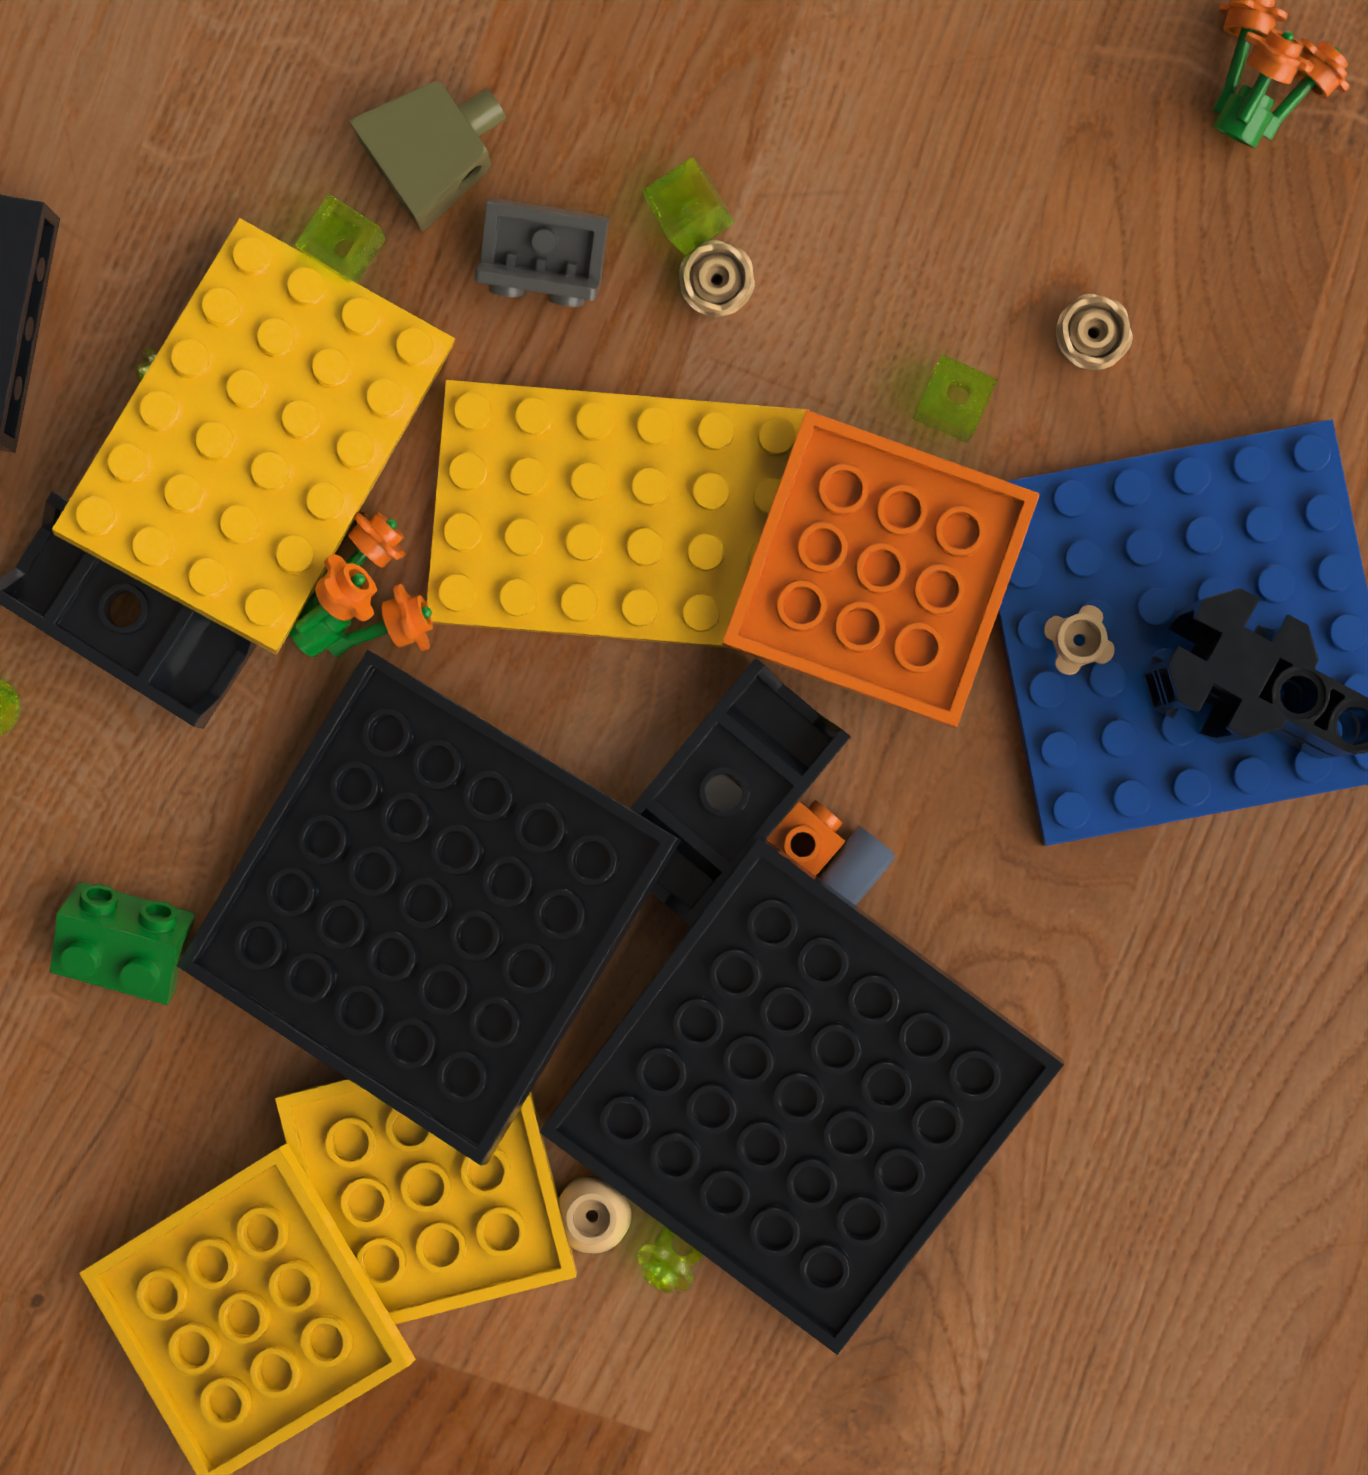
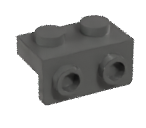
M490 197L486 205L481 261L475 269L474 281L489 284V291L501 296L521 297L525 295V290L549 294L548 300L558 305L583 306L585 300H595L601 289L610 216Z

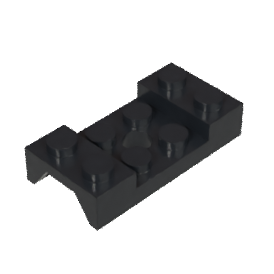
M52 491L45 501L41 528L16 567L0 578V605L188 724L204 729L257 645L54 535L52 528L69 500ZM134 593L140 600L141 614L132 625L119 627L111 618V604L120 594Z
M757 658L752 661L630 807L633 811L681 839V842L652 888L651 893L666 904L690 927L693 926L757 838L761 835L767 839L851 738L843 729L820 715L784 685ZM721 774L734 777L742 788V797L739 804L728 811H720L713 808L707 801L705 794L708 782L713 777Z

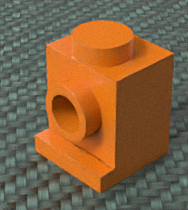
M817 800L809 808L800 801H797L767 837L769 842L815 876L846 842L836 833L843 823ZM800 832L809 834L814 842L811 853L803 857L797 856L791 849L793 836Z

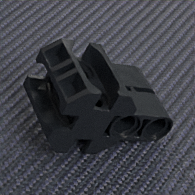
M1241 588L1204 598L1178 610L1168 630L1193 643V648L1189 652L1178 646L1167 660L1153 656L1143 673L1152 708L1171 719L1174 718L1179 708L1199 712L1204 702L1213 706L1199 734L1217 744L1269 733L1309 756L1319 759L1368 753V698L1315 669L1319 658L1309 625L1288 614L1285 616L1280 628L1269 629L1258 625L1254 632L1247 629L1245 626L1260 598ZM1281 688L1284 689L1288 697L1287 709L1280 700ZM1338 720H1339V722H1340L1341 725H1342V736H1341V737H1340V735H1339V733H1338V730H1337V721H1338Z

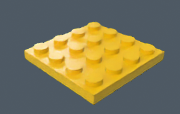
M348 1078L279 1095L275 1098L286 1143L290 1146L395 1324L576 1278L577 1269L565 1234L558 1195L543 1136L539 1132L541 1128L532 1092L529 1093L489 1162L482 1166Z
M288 1143L272 1151L79 1273L196 1475H230L399 1373L416 1360Z

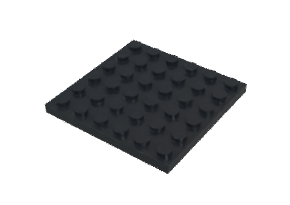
M367 650L177 967L482 1166L489 1162L681 842V839L384 658Z
M760 835L539 1132L838 1355L1061 1070L1064 1062L1062 1058Z

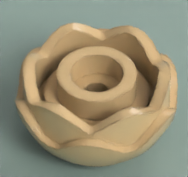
M710 240L701 244L695 251L683 259L679 269L680 288L684 299L694 310L710 317H724L735 313L747 303L755 287L752 262L747 253L742 249L735 248L719 240ZM718 275L723 281L720 285H714L711 282V278Z
M1085 294L1076 298L1062 311L1056 326V339L1063 356L1073 365L1086 370H1103L1113 366L1127 353L1133 340L1128 313L1125 307L1116 300L1095 294ZM1089 329H1096L1098 337L1095 339L1089 337Z
M587 1176L576 1178L566 1186L558 1198L560 1214L568 1243L571 1248L579 1252L595 1254L610 1250L622 1240L631 1224L632 1212L626 1197L601 1178ZM590 1210L596 1211L598 1213L597 1220L590 1221L586 1216L587 1212Z

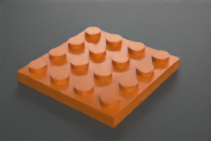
M806 410L722 645L956 728L1040 493Z

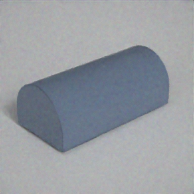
M858 826L816 877L854 905H857L895 860V853L864 828Z

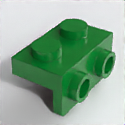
M80 882L57 912L50 973L168 1005L176 992L179 973L177 965L181 960L183 942L193 928L195 914L175 908L164 901H150L118 892L106 885H92Z

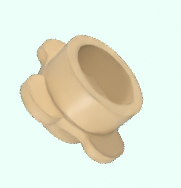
M1086 605L1079 610L1078 614L1067 618L1054 616L1046 622L1044 635L1053 642L1057 653L1055 666L1062 674L1073 675L1083 665L1091 662L1105 664L1112 659L1115 652L1114 644L1108 640L1106 628L1102 623L1103 613L1099 608L1093 605ZM1080 634L1084 637L1085 642L1082 646H1077L1074 643L1075 635Z

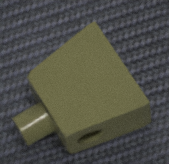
M436 81L365 112L349 122L360 144L417 227L423 232L489 171L492 163L489 152L480 137L507 118L498 101L487 87L457 106L440 81Z

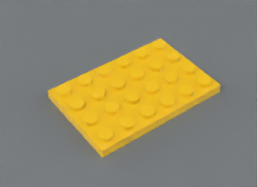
M239 218L53 526L52 531L57 537L277 655L313 593L316 583L325 572V559L337 551L353 523L355 515L361 509L452 350L455 338Z
M446 380L427 593V607L432 611L430 617L433 624L730 648L722 645L803 417L806 410L809 409Z

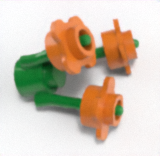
M1230 0L1229 4L1222 3L1220 5L1219 12L1226 15L1223 26L1224 31L1238 37L1223 90L1212 109L1219 114L1213 128L1255 149L1262 136L1272 141L1282 121L1309 91L1324 99L1335 88L1345 93L1350 88L1349 84L1345 81L1347 72L1344 70L1348 63L1340 54L1338 48L1332 47L1324 41H1321L1315 47L1304 38L1298 41L1290 31L1281 32L1274 29L1277 21H1286L1288 15L1285 11L1274 8L1275 0ZM1253 44L1255 46L1246 61L1250 45ZM1246 61L1249 66L1260 72L1252 88L1242 85L1238 94H1236ZM1295 76L1300 82L1271 113L1270 110L1275 101L1265 95V92L1272 79L1290 84Z
M365 512L357 513L354 519L358 524L348 533V536L358 549L346 562L341 556L332 554L325 559L324 565L328 572L316 583V592L310 596L297 621L294 623L289 633L290 637L299 649L310 657H316L326 649L335 657H339L355 645L388 633L392 641L399 648L416 642L421 651L428 650L430 643L426 632L433 630V622L430 617L432 611L427 607V603L421 595L416 597L414 595L410 596L402 584L394 586L395 598L382 603L384 621L348 634L345 631V628L351 625V619L354 616L358 620L367 621L374 615V610L370 603L371 596L377 592V588L369 574L360 566L369 558L376 565L384 568L393 558L398 560L407 554L398 544L404 538V535L397 528V522L394 519H388L380 512H377L373 517Z

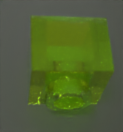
M693 156L642 190L666 237L684 256L735 223L710 175Z
M328 193L295 243V246L300 252L309 256L348 283L351 281L358 283L386 238L379 225ZM350 239L355 242L345 257L334 254V248L340 240Z
M941 355L912 419L968 443L977 428L998 379ZM955 385L966 390L968 401L964 404L952 403L947 397V388Z

